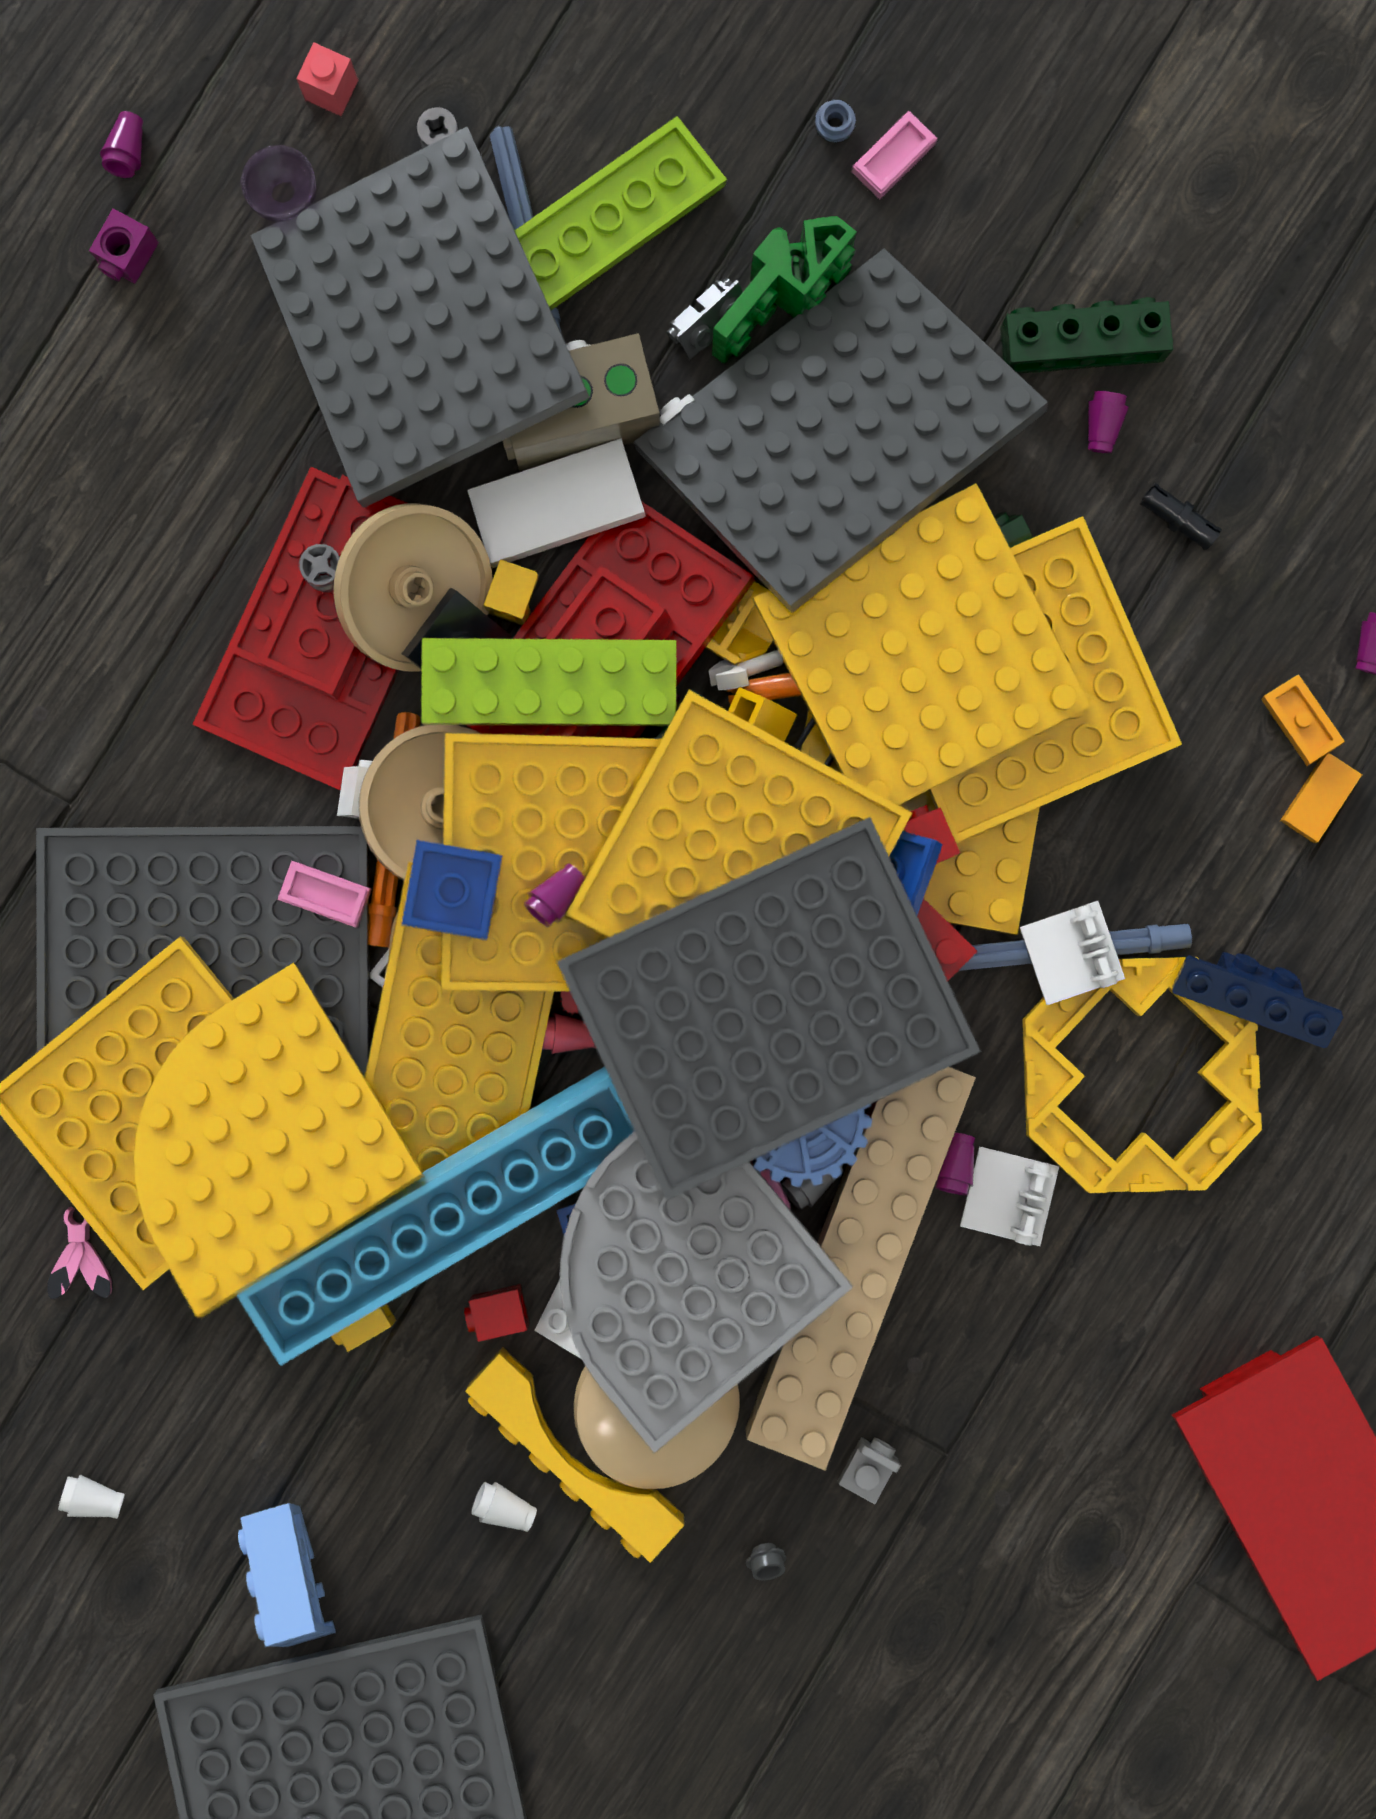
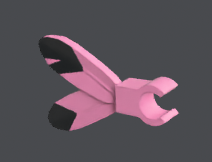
M71 1206L64 1213V1222L68 1226V1242L70 1243L62 1252L50 1274L47 1286L48 1296L51 1299H56L67 1292L80 1268L91 1290L100 1297L107 1298L112 1292V1279L93 1245L87 1241L90 1239L89 1223L85 1219L83 1223L76 1222L73 1218L75 1208Z

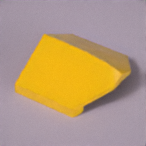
M754 582L706 648L733 665L765 654L773 639L753 602V598L768 589Z

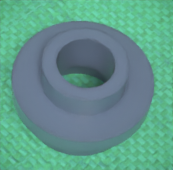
M831 100L824 103L818 109L815 118L817 132L822 138L830 142H840L847 139L852 134L856 122L853 109L841 100ZM832 118H837L842 122V125L840 127H832L828 124V121Z

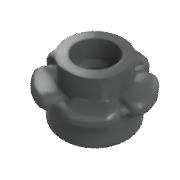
M760 1544L753 1548L751 1557L746 1560V1566L752 1570L753 1577L757 1580L775 1579L785 1572L784 1562L786 1561V1555L784 1550L776 1548L775 1544Z

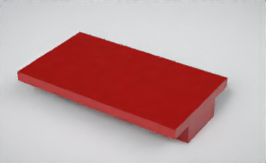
M310 467L192 725L341 791L344 767L357 765L399 670L384 666L370 659L351 642L342 628L337 615L334 590L321 592L314 589L302 576L299 569V560L302 553L308 547L315 544L328 545L341 556L352 534L368 518L386 508L406 504V502L389 495L363 508L357 501L347 476L342 474L341 478L338 479Z
M642 502L646 517L590 535L513 639L676 640L677 687L755 582L752 574ZM465 725L480 734L639 738L647 727Z
M1315 1336L1282 1355L1269 1350L1201 1387L1200 1391L1203 1398L1172 1414V1417L1309 1671L1319 1681L1376 1649V1436L1323 1339Z

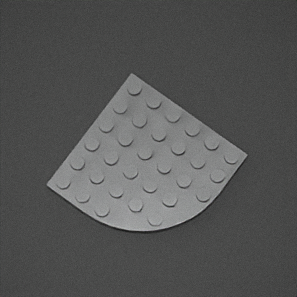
M635 1132L621 1142L602 1161L589 1178L570 1215L561 1254L560 1286L562 1304L566 1312L575 1347L596 1382L654 1453L853 1288L850 1281L757 1169L753 1167L750 1161L666 1200Z

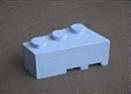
M287 1503L241 1517L243 1529L238 1531V1540L243 1554H248L251 1571L247 1572L246 1580L250 1595L256 1597L259 1614L255 1615V1627L259 1639L264 1640L265 1646L291 1647L336 1633L333 1620L324 1622L318 1598L324 1597L325 1592L322 1582L315 1584L310 1560L314 1558L300 1506Z

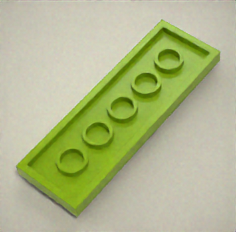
M678 116L515 230L551 311L725 187L726 177Z
M422 638L423 725L669 726L676 714V640Z

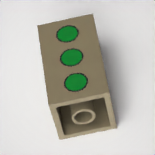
M639 333L569 350L590 398L504 439L503 444L508 461L516 459L519 471H523L620 438L624 445L631 444L649 429L660 426V413Z

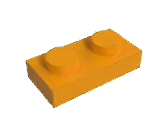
M1299 674L1264 695L1261 699L1306 766L1317 761L1345 742Z

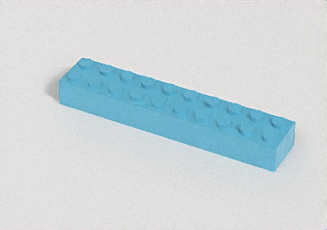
M605 1066L422 1172L424 1177L238 1294V1299L280 1366L585 1187L589 1178L602 1161L621 1142L635 1132Z

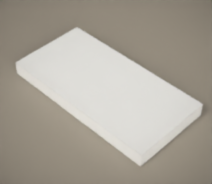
M621 438L467 490L492 568L498 566L500 559L512 562L646 517Z

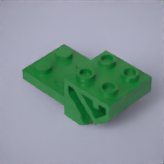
M838 216L804 220L801 239L798 243H789L787 232L784 229H773L753 253L750 284L713 328L712 355L723 364L727 362L732 354L735 357H739L751 341L750 332L757 324L763 327L773 316L777 309L774 303L793 318L798 314H802L806 309L810 310L812 307L819 305L827 297L825 291L833 282L836 284L840 283L850 272L853 266L850 261L856 253V249L853 246L857 231Z

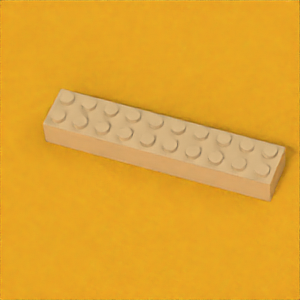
M947 1067L875 1101L869 1106L867 1114L872 1118V1125L870 1128L863 1129L862 1133L868 1139L865 1148L857 1147L853 1152L858 1160L852 1166L847 1164L817 1241L850 1281L853 1288L774 1353L745 1428L747 1440L826 1470L976 1077Z

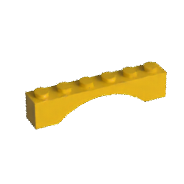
M502 1347L469 1383L465 1392L470 1395L468 1398L470 1405L481 1415L487 1416L489 1413L501 1424L498 1427L499 1431L508 1441L514 1445L518 1442L524 1445L531 1452L529 1458L537 1468L544 1473L551 1470L561 1480L559 1484L561 1489L571 1499L577 1502L581 1498L592 1508L590 1515L601 1527L606 1530L612 1527L623 1537L621 1544L631 1555L636 1558L642 1555L651 1563L684 1526V1514L657 1489L636 1488L611 1480L590 1470L570 1455L555 1438L543 1417L536 1397L533 1374L505 1348Z

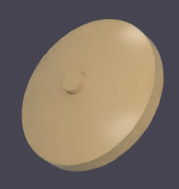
M406 503L386 508L368 518L358 527L346 543L339 558L334 579V600L342 628L351 642L370 659L396 670L422 671L403 656L402 652L450 588L457 590L484 614L488 615L489 611L485 609L484 602L493 580L490 560L476 532L455 514L442 508L419 503Z
M425 725L411 729L390 741L374 758L364 776L359 795V819L362 832L377 860L393 875L403 881L408 861L413 862L417 840L443 844L445 733L480 734L473 729L459 725Z
M585 1366L575 1391V1426L587 1454L606 1475L631 1487L642 1489L668 1488L687 1482L704 1472L718 1459L727 1447L738 1420L740 1407L738 1384L654 1453Z

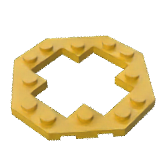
M1186 957L1119 959L1125 979L1118 981L1114 985L1105 988L1100 987L1050 1005H1046L1043 997L1022 1019L1026 1135L1088 1193L1207 1190L1262 1130L1261 1112H1259L1258 1088H1260L1259 1055L1256 1054V1031H1258V1024L1174 994L1172 985ZM1168 989L1224 1042V1045L1197 1073L1223 1096L1227 1102L1173 1159L1146 1133L1141 1132L1126 1150L1114 1160L1057 1107L1085 1076L1056 1047L1109 990L1137 1016H1142Z

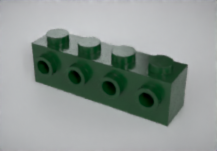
M1150 297L1134 300L1131 304L1116 305L1114 301H1101L1094 303L1090 308L1075 309L1073 304H1062L1051 308V311L1035 312V309L1032 307H1023L1011 311V314H1006L1000 327L1003 360L1018 374L1164 362L1173 351L1169 301L1156 302L1155 298Z

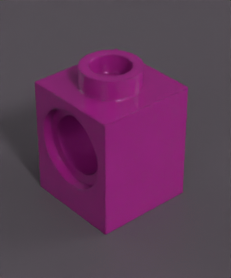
M113 208L89 251L99 263L97 269L103 274L118 282L123 277L136 284L159 242L149 227ZM130 244L129 250L124 255L114 256L119 246Z

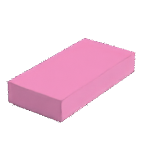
M908 111L852 166L851 172L880 200L936 145L937 137Z
M291 861L277 900L358 928L372 889Z

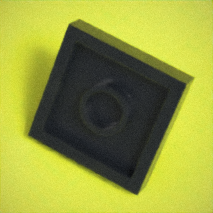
M450 588L407 645L402 655L422 670V638L513 639V637L457 590Z

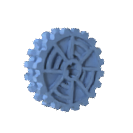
M871 1104L753 1159V1167L759 1172L766 1168L769 1169L771 1180L778 1183L783 1177H788L791 1185L801 1187L803 1179H810L814 1186L822 1184L823 1175L828 1173L834 1179L842 1175L840 1166L844 1163L852 1166L858 1160L853 1152L857 1147L865 1148L868 1139L862 1133L863 1129L870 1128L872 1125V1118L864 1113V1109L871 1106Z

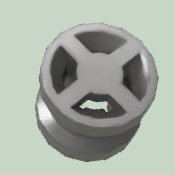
M440 107L424 111L417 123V132L422 148L458 131L457 122L453 114L447 109ZM442 127V129L439 131H432V129Z
M315 544L308 547L302 553L299 560V569L302 576L314 589L321 592H330L334 590L335 572L340 556L328 545Z

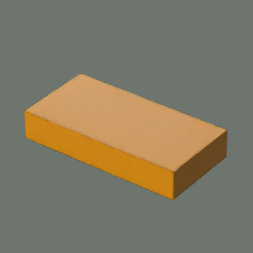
M1326 754L1321 757L1280 821L1311 842H1319L1362 774L1332 754Z

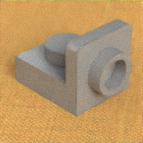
M861 1437L837 1480L838 1484L876 1504L892 1472L897 1473L901 1467L898 1458L894 1456L896 1449L878 1438H874L871 1443Z

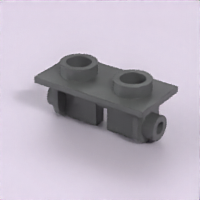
M724 278L722 281L716 280L696 300L698 305L704 309L701 313L690 305L675 320L669 323L671 328L666 331L668 337L675 344L680 342L689 360L711 343L713 328L743 293L739 282L736 280L732 283L728 278Z

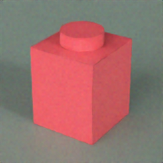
M314 42L296 78L306 101L339 116H342L358 82L350 58Z

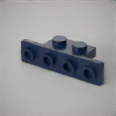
M1223 952L1217 965L1193 956H1187L1172 985V991L1176 995L1322 1048L1328 1047L1343 1019L1341 1010L1304 997L1300 979L1291 971L1279 967L1274 970L1259 965L1254 958L1241 953L1234 956Z

